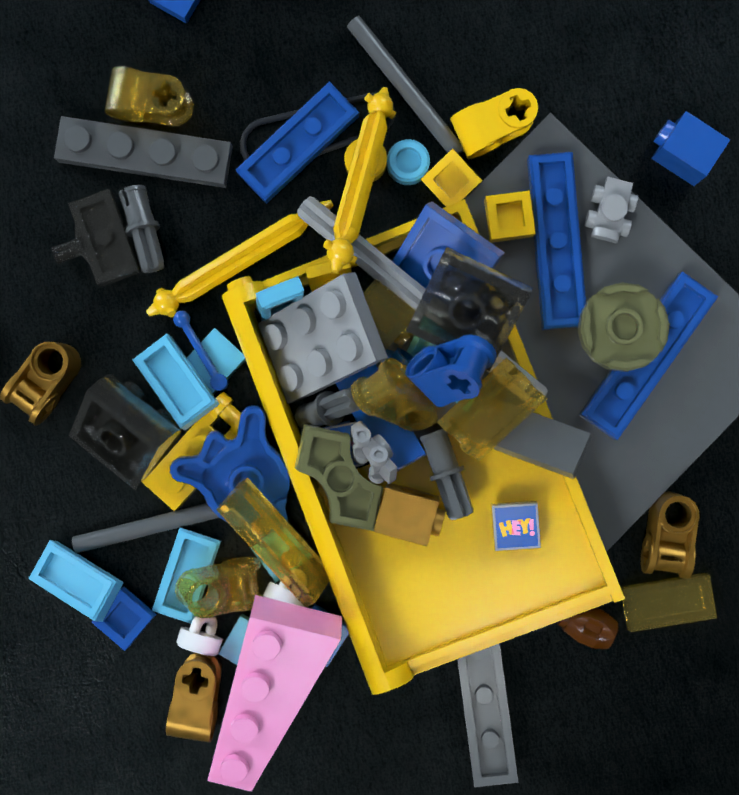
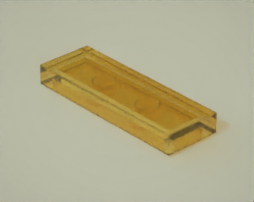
M249 478L239 482L216 510L304 607L314 604L329 583L321 558Z

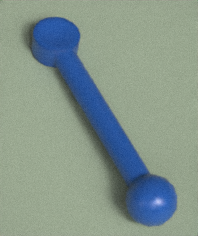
M186 311L176 312L173 317L174 324L183 329L211 376V387L216 391L225 390L228 386V379L226 376L219 374L189 324L190 315Z

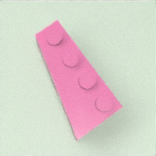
M255 595L207 781L252 792L341 640L342 616Z

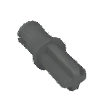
M144 185L128 186L124 188L125 190L119 191V197L128 225L125 229L126 235L133 237L143 273L157 272L164 268V259L156 233L160 228V224L154 220L146 187Z
M352 386L336 393L332 391L322 392L314 401L304 403L297 408L295 419L298 426L303 428L304 424L316 427L339 424L345 415L363 408L365 401L360 397L361 390Z
M444 428L419 438L423 443L433 472L430 480H436L448 517L451 520H456L473 513L474 508L461 471L465 470L464 466L458 465L447 434L448 430Z

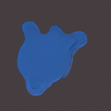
M255 405L248 406L241 413L237 436L234 439H227L219 431H211L206 436L199 454L179 456L173 460L170 466V474L176 481L190 484L197 488L203 494L212 511L227 523L231 521L238 524H249V526L259 527L267 533H277L286 526L288 521L285 507L290 476L281 454L267 440L265 432L266 416L263 409Z

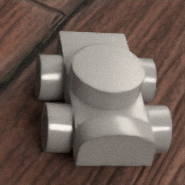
M607 177L604 187L600 185L594 186L590 201L599 204L598 211L588 210L584 222V227L593 229L591 237L618 243L620 236L627 237L629 235L632 221L624 219L627 211L634 212L638 202V195L631 194L633 183Z
M362 421L351 426V441L354 443L352 451L353 460L358 464H365L369 461V479L373 483L380 484L386 481L388 484L394 482L397 476V466L390 459L393 453L387 441L379 434L371 437L370 430Z

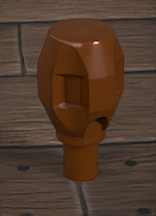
M593 608L557 622V625L562 627V630L574 640L595 649H609L616 638L619 627L617 620L599 608Z

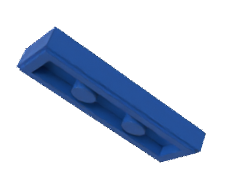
M329 81L236 169V172L267 204L359 117V112Z

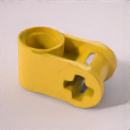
M515 88L485 102L468 106L454 114L450 120L467 159L482 156L496 149L501 144L527 133L537 116L538 103L535 96L528 90ZM511 106H514L516 111H525L521 121H519L516 115L508 116Z

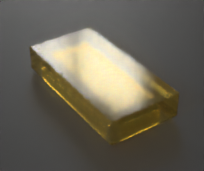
M707 573L691 575L689 579L676 577L621 586L625 597L622 601L627 630L630 632L717 618L711 579Z

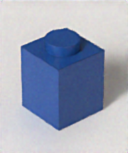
M686 111L675 123L668 119L653 141L659 147L651 159L695 186L708 175L730 139Z

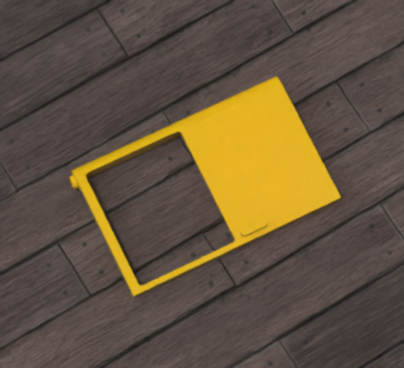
M465 199L442 208L478 233ZM417 219L365 240L384 255L396 251L401 247ZM327 255L264 281H252L251 276H246L227 284L228 291L222 295L223 302L372 695L398 688L411 681L414 675L609 602L613 601L616 603L625 599L576 476L574 479L452 433H448L458 465H463L465 469L461 471L474 508L473 513L460 519L451 520L447 512H445L439 537L430 534L427 546L383 535L371 530L330 523L328 520L329 503L323 487L315 478L295 469L301 435L291 408L285 399L254 313L257 292L299 276L303 288L309 286L305 267L328 262L329 259ZM356 263L350 264L351 268L358 266ZM493 270L485 284L516 362L537 379ZM545 398L534 408L526 403L518 406L519 408L553 419ZM427 455L397 471L396 480L392 484L439 496L438 508L446 510L436 480H430L433 472ZM370 464L357 469L368 481H370ZM384 481V482L378 484V485H381L382 487H384V488H383L382 497H381L380 506H379V510H380V507H381L383 495H384L385 488H386V485H387V482H386V481ZM537 501L541 548L495 551L491 504Z

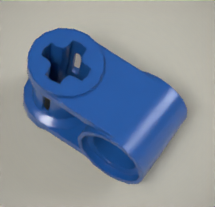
M463 335L458 339L437 346H428L419 351L408 363L405 369V376L437 407H444L452 402L464 399H473L478 396L482 388L481 377L485 369L490 368L497 357L496 350L492 344L479 336Z

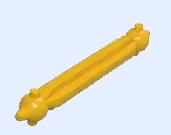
M382 87L374 95L368 93L364 99L368 102L369 114L363 119L333 226L335 240L330 241L327 239L323 244V247L327 249V257L331 262L333 273H338L344 265L348 263L353 265L357 261L352 243L358 238L387 132L386 118L393 119L396 115L387 87Z
M331 200L320 202L329 210L334 206ZM297 213L287 215L181 279L172 291L159 288L156 291L157 294L153 299V303L146 310L149 317L158 314L174 317L179 303L195 300L301 236L308 224Z

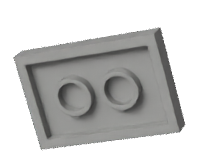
M355 272L340 275L304 296L301 300L273 314L267 320L258 323L287 404L307 398L388 358Z

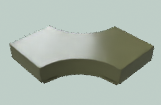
M304 424L295 469L315 478L323 487L329 503V522L374 531L384 487L366 480L356 469L350 454V434Z

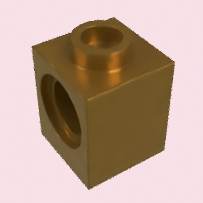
M387 483L374 532L427 546L430 534L439 537L446 510L438 508L439 496Z

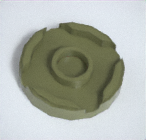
M621 282L602 288L588 299L579 316L578 334L582 348L593 362L607 370L627 372L647 366L663 350L668 341L670 323L665 306L658 298L656 299L653 294L648 292V289L639 284Z

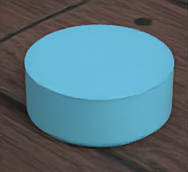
M411 139L401 140L389 150L387 170L391 178L402 185L417 184L428 172L430 164L429 153L420 142Z

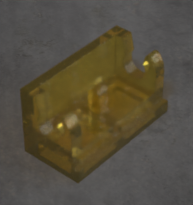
M507 357L481 380L482 388L477 397L460 400L437 421L445 432L453 435L460 442L461 445L459 447L465 453L475 457L478 461L486 456L547 400L529 378Z

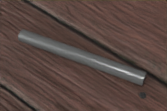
M360 16L351 20L347 25L349 31L447 153L454 149L461 155L464 150L459 139Z
M205 503L73 536L72 545L75 553H81L219 517Z

